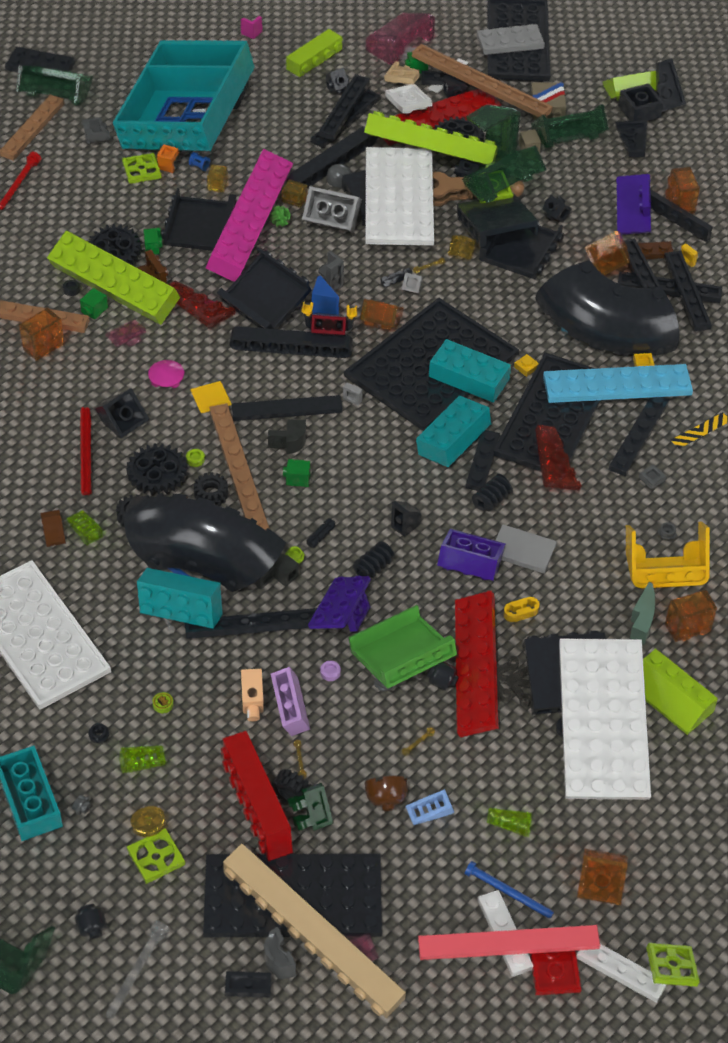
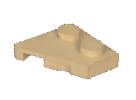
M398 61L394 62L384 76L385 82L394 84L405 83L407 85L414 84L420 77L418 70L412 69L407 65L401 67Z

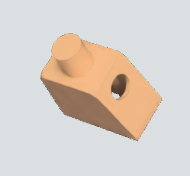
M262 669L241 670L243 713L247 714L248 721L260 720V713L264 712Z

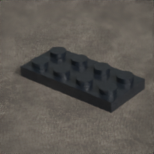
M16 46L5 64V70L65 82L75 64V57Z

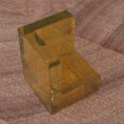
M452 235L448 255L470 260L475 240L463 235Z

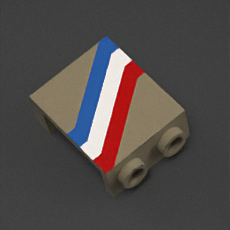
M531 83L530 96L553 106L552 112L547 117L541 119L533 115V120H565L566 102L563 83Z

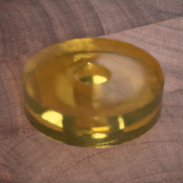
M155 806L143 807L137 810L131 817L133 832L141 837L154 836L161 832L166 825L163 810Z

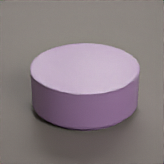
M335 661L324 662L320 668L321 677L326 681L337 680L341 674L340 665Z

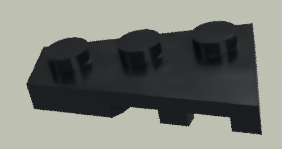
M647 120L615 121L616 129L628 156L645 157Z

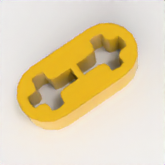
M526 597L505 605L503 616L508 622H517L534 617L539 612L540 603L534 597Z

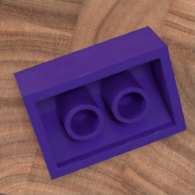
M450 529L441 544L437 566H441L446 570H456L465 575L478 576L483 580H494L506 543Z

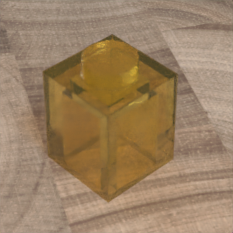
M211 165L207 176L208 190L224 192L228 181V167Z
M289 179L282 189V202L301 208L307 200V185Z

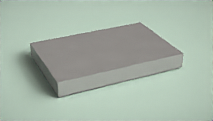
M503 524L495 540L506 543L502 561L544 574L557 545L555 540Z

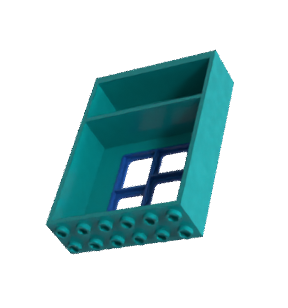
M160 40L113 121L121 148L160 150L163 144L179 148V150L211 151L255 68L248 42ZM172 103H188L181 117L165 116ZM196 103H210L206 112H191ZM187 119H202L201 122H186Z

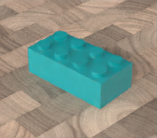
M446 339L430 361L429 377L494 403L510 379L511 364Z
M459 395L416 438L418 455L449 467L491 425L489 407Z
M146 568L137 580L139 608L142 614L212 629L223 615L221 584L219 582Z
M35 745L1 756L0 783L21 841L63 827L59 808Z

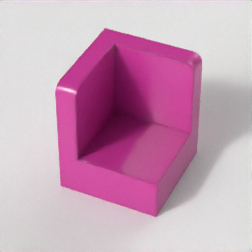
M258 16L253 22L245 18L241 19L242 35L255 39L262 32L261 16Z

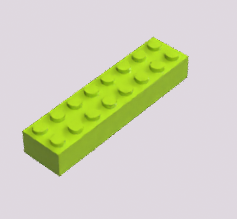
M377 111L368 115L364 133L494 166L498 147L495 146L493 141L485 140L484 143L480 142V139L477 137L469 136V138H464L462 133L453 131V134H449L446 129L438 127L437 130H433L430 125L421 123V126H418L415 121L405 119V122H402L399 117L390 115L387 118L385 114Z
M67 230L47 256V259L54 268L106 294L111 299L159 325H162L180 299L179 294L172 286Z

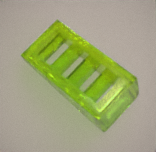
M83 510L66 518L67 522L86 546L103 537L102 528Z
M162 745L124 747L120 750L119 762L122 773L135 772L166 764ZM154 753H156L157 759L153 758Z
M489 808L487 823L529 837L531 813Z

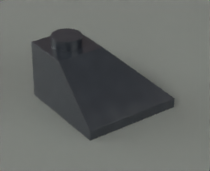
M132 388L109 398L94 408L102 423L119 438L124 437L150 420Z

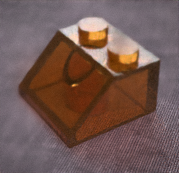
M619 230L584 247L592 264L604 276L630 263L627 246Z
M364 299L359 320H363L365 325L374 326L376 323L381 324L383 329L391 330V327H397L404 307Z
M584 849L577 898L621 905L628 864L627 856Z

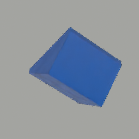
M321 275L318 276L312 291V313L339 315V296Z

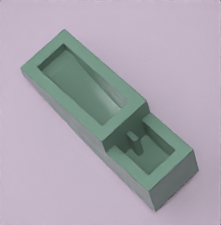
M651 582L647 584L636 603L631 617V622H634V625L632 626L630 639L642 640L644 645L650 633L655 611V592Z

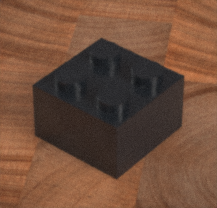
M647 83L620 90L618 106L629 121H649L661 117L663 101L651 85Z

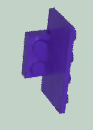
M650 174L618 176L616 178L617 234L650 233Z
M341 576L334 578L308 624L309 629L344 628L347 624L350 631H358L370 609L365 593L371 580L370 577Z

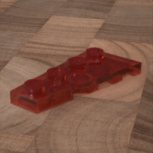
M176 280L168 284L175 288L180 296L176 304L208 328L235 315V308L224 307L222 302L218 300L214 302L203 293L197 294L194 292V289Z
M537 425L535 432L544 487L580 491L582 485L580 481H577L575 477L576 472L568 462V454L563 451V443L556 428Z

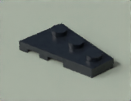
M673 58L656 63V93L663 101L662 112L686 104Z

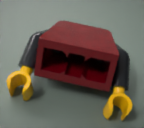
M303 302L301 312L304 313L305 325L311 328V333L345 335V331H350L353 328L354 320L357 316V305L354 308H349V305L346 306V317L336 314H313V302L310 305Z

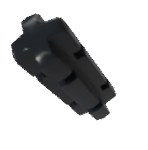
M405 268L403 271L400 270L382 277L380 282L383 287L390 286V283L395 284L403 281L405 272L410 274L413 272L410 268Z
M327 518L323 522L324 524H321L312 533L313 535L309 536L306 544L311 548H315L319 544L318 542H321L328 535L329 531L335 527L336 522Z

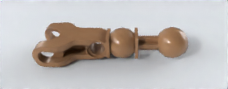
M432 172L434 180L433 206H443L450 200L472 199L473 196L478 198L471 178L449 177L442 172ZM516 177L509 178L507 182L512 193L517 197L521 196L524 191L522 180Z

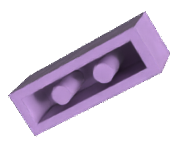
M290 667L271 673L284 729L290 736L310 730L297 675Z

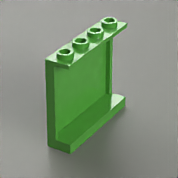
M418 605L348 637L351 653L387 689L457 655L455 639L451 635L444 638L420 616Z

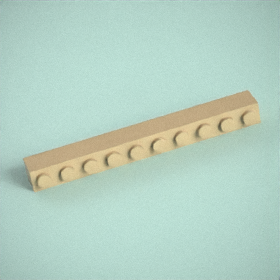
M240 844L223 861L224 874L232 881L235 879L246 895L251 894L256 898L255 902L263 910L268 909L272 913V918L279 925L283 923L288 928V933L297 940L299 938L310 954L318 955L323 966L328 970L332 968L338 974L337 978L344 985L349 984L355 989L354 993L359 999L368 1001L374 1013L378 1016L383 1015L387 1019L405 1000L406 992L247 847Z

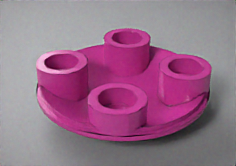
M162 360L150 367L148 376L154 387L176 388L184 377V369L176 361Z

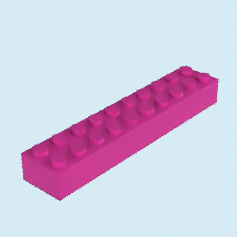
M262 150L209 258L206 269L233 282L238 279L293 165L292 162L270 151Z

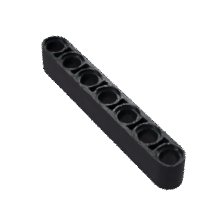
M362 126L291 172L287 178V183L299 192L305 191L325 178L332 165L346 164L366 151V147H372L377 142L378 137L364 133L365 126Z
M238 326L234 327L231 331L229 345L232 349L240 351L348 358L352 354L353 338L346 334H324Z

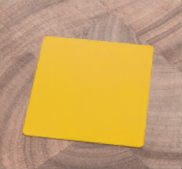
M221 381L190 389L200 413L209 412V407L226 403L228 406L232 405Z

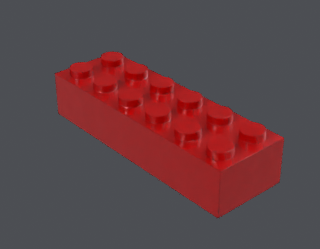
M247 731L222 738L223 747L220 750L224 759L222 761L224 771L230 774L229 781L232 789L236 788L237 790L236 797L238 803L244 805V816L247 821L250 820L252 823L250 825L251 832L254 838L258 837L259 839L258 847L261 854L265 853L267 860L270 861L293 853L290 824Z

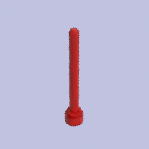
M32 151L27 156V164L0 201V210L5 208L31 168L40 163L41 156L37 152Z

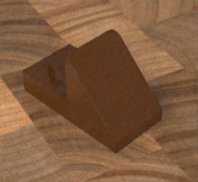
M60 510L40 513L46 547L66 544Z

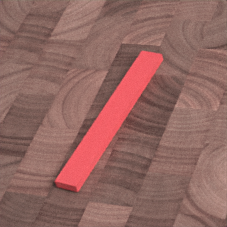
M597 925L418 936L420 960L593 950L600 948Z

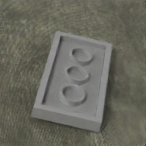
M537 24L477 31V38L484 55L544 48V41Z

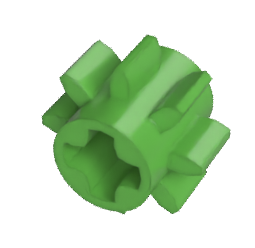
M278 205L273 207V212H270L271 222L276 227L288 225L287 221L291 217L290 211L284 208V206L280 207Z

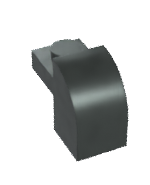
M287 420V431L268 430V448H286V454H292L301 450L305 445L306 420Z
M281 554L274 565L255 582V586L261 590L274 578L285 587L288 586L299 576V563L291 557Z

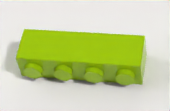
M330 29L321 33L286 56V70L300 78L341 51L343 46L342 36Z

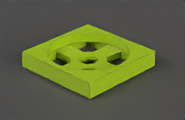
M154 153L122 158L129 184L161 179V172ZM148 169H156L153 173H147ZM138 171L140 175L132 176L130 172Z
M166 828L127 846V851L146 884L185 865L184 858ZM160 839L166 841L169 846L157 849L153 842ZM145 847L148 855L138 860V850ZM158 853L160 855V858L158 860L152 859V855ZM174 853V859L167 867L164 862L165 857ZM153 865L157 867L158 871L147 870L145 867Z
M648 943L646 949L654 983L698 987L700 981L692 946ZM661 952H666L667 954L666 958L656 957V955ZM669 961H675L677 966L670 965ZM658 967H667L671 975L661 974ZM680 969H691L690 976H681Z

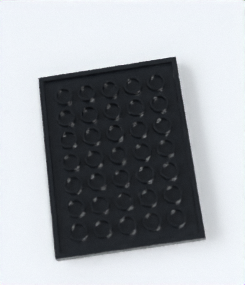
M438 297L344 371V377L424 431L459 395L465 398L470 395L468 392L429 377L430 361L446 339L506 363H509L519 355V349Z

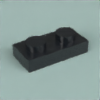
M226 971L225 996L271 998L272 973Z

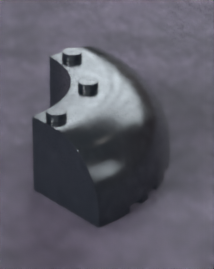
M590 260L570 266L552 276L541 286L535 297L541 309L555 321L558 327L561 326L568 331V335L578 341L582 340L588 343L590 347L597 350H607L621 356L652 353L656 356L675 351L679 343L677 316L661 286L638 289L620 285L599 272Z
M161 493L157 494L156 497H149V495L137 497L130 501L124 517V527L128 542L133 551L148 567L156 570L179 568L200 573L219 582L231 592L245 588L260 579L274 565L286 545V542L269 528L265 530L256 524L257 521L253 518L248 519L240 516V511L228 506L224 509L214 505V501L200 497L197 500L189 499L187 495L173 494L171 497L164 496Z

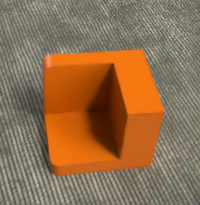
M163 144L157 154L160 170L174 173V161L179 154V148Z

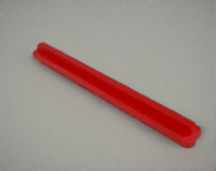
M82 407L80 409L81 494L84 496L91 494V412L89 407Z

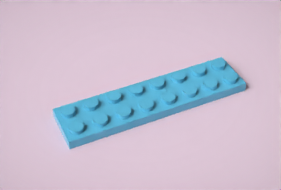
M686 364L544 371L543 374L548 403L688 396L693 393Z

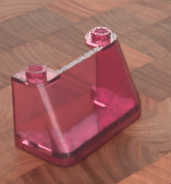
M402 13L367 37L366 51L393 65L395 61L399 62L397 60L398 55L404 54V47L419 36L428 42L434 39L435 17L429 13Z

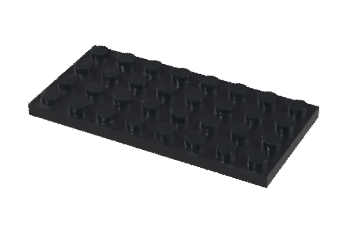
M487 0V29L537 24L544 41L543 49L487 54L488 76L496 80L550 81L548 0Z
M545 352L493 450L494 456L563 479L601 400L548 403L543 374L544 371L596 368Z
M206 854L203 938L268 937L269 932L277 926L282 937H292L288 933V928L283 923L279 925L272 918V913L268 909L263 910L255 902L256 898L251 894L246 895L235 879L232 881L224 874L223 861L230 854ZM254 854L344 937H382L380 854H288L270 861L267 860L265 854Z

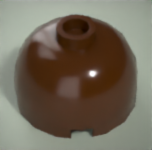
M404 776L382 777L383 779L377 782L376 778L364 782L368 800L374 806L382 807V811L395 810V806L401 804L407 796V778H404Z

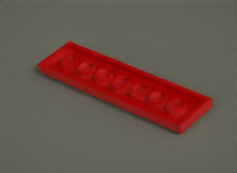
M478 88L432 103V106L424 110L418 109L408 114L401 113L395 116L401 118L400 121L405 122V119L415 121L418 126H421V123L435 129V125H438L439 121L449 120L450 117L453 119L456 116L459 119L464 117L467 120L500 110L501 103L495 96ZM384 139L389 146L399 143Z
M492 590L455 600L456 675L458 676L456 681L457 734L460 738L499 729L495 597Z

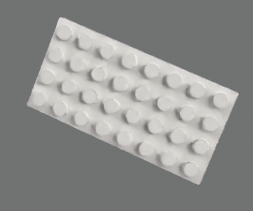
M366 147L365 244L434 245L432 150L426 148Z
M32 560L0 576V654L39 710L111 673L109 664Z
M560 639L565 799L650 800L651 788L642 640Z

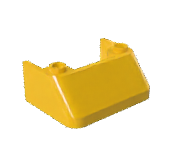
M702 521L698 522V540L689 541L685 544L683 556L646 558L644 547L636 544V531L630 525H626V558L632 583L638 588H646L649 582L653 583L654 588L705 584L710 576V528Z

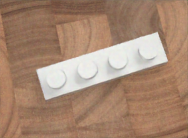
M499 890L478 896L479 905L491 931L517 930ZM528 954L502 955L512 977L532 971L533 964Z
M601 944L599 949L579 950L577 954L578 960L656 1003L667 984L654 983L652 973L649 970Z

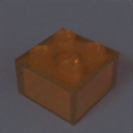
M691 167L671 169L670 176H668V189L665 190L666 198L689 213L695 214L700 188Z
M48 307L19 324L23 350L35 361L65 344L61 318Z
M707 590L670 600L665 625L675 642L686 641L697 635H705L712 629L717 607Z

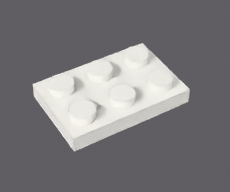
M415 84L385 90V97L402 113L408 114L414 110H424L432 106V100Z

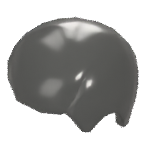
M344 164L332 165L327 172L326 181L333 187L342 188V175L350 174L352 171Z

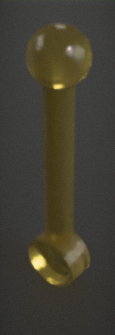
M439 258L438 261L426 264L424 266H415L413 268L414 273H419L420 270H423L425 268L437 264H444L445 259Z
M429 727L423 736L408 748H403L402 754L404 756L409 755L410 751L428 736H434L435 729Z
M295 740L293 745L297 751L300 770L298 775L304 776L303 779H305L307 773L303 768L300 750L301 741Z

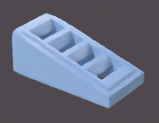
M445 789L406 805L413 825L455 813ZM443 801L445 806L440 807L439 802ZM431 804H435L437 809L432 810ZM424 806H426L428 809V813L426 814L424 813V810L422 808ZM418 808L421 816L417 817L414 809Z

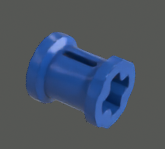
M193 152L189 158V165L206 171L210 166V158L202 157L197 152Z

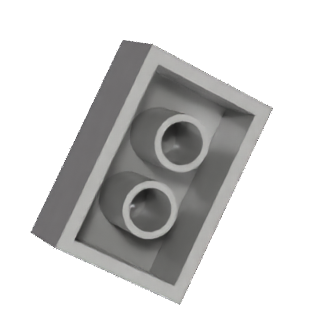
M310 186L302 220L354 232L362 199Z

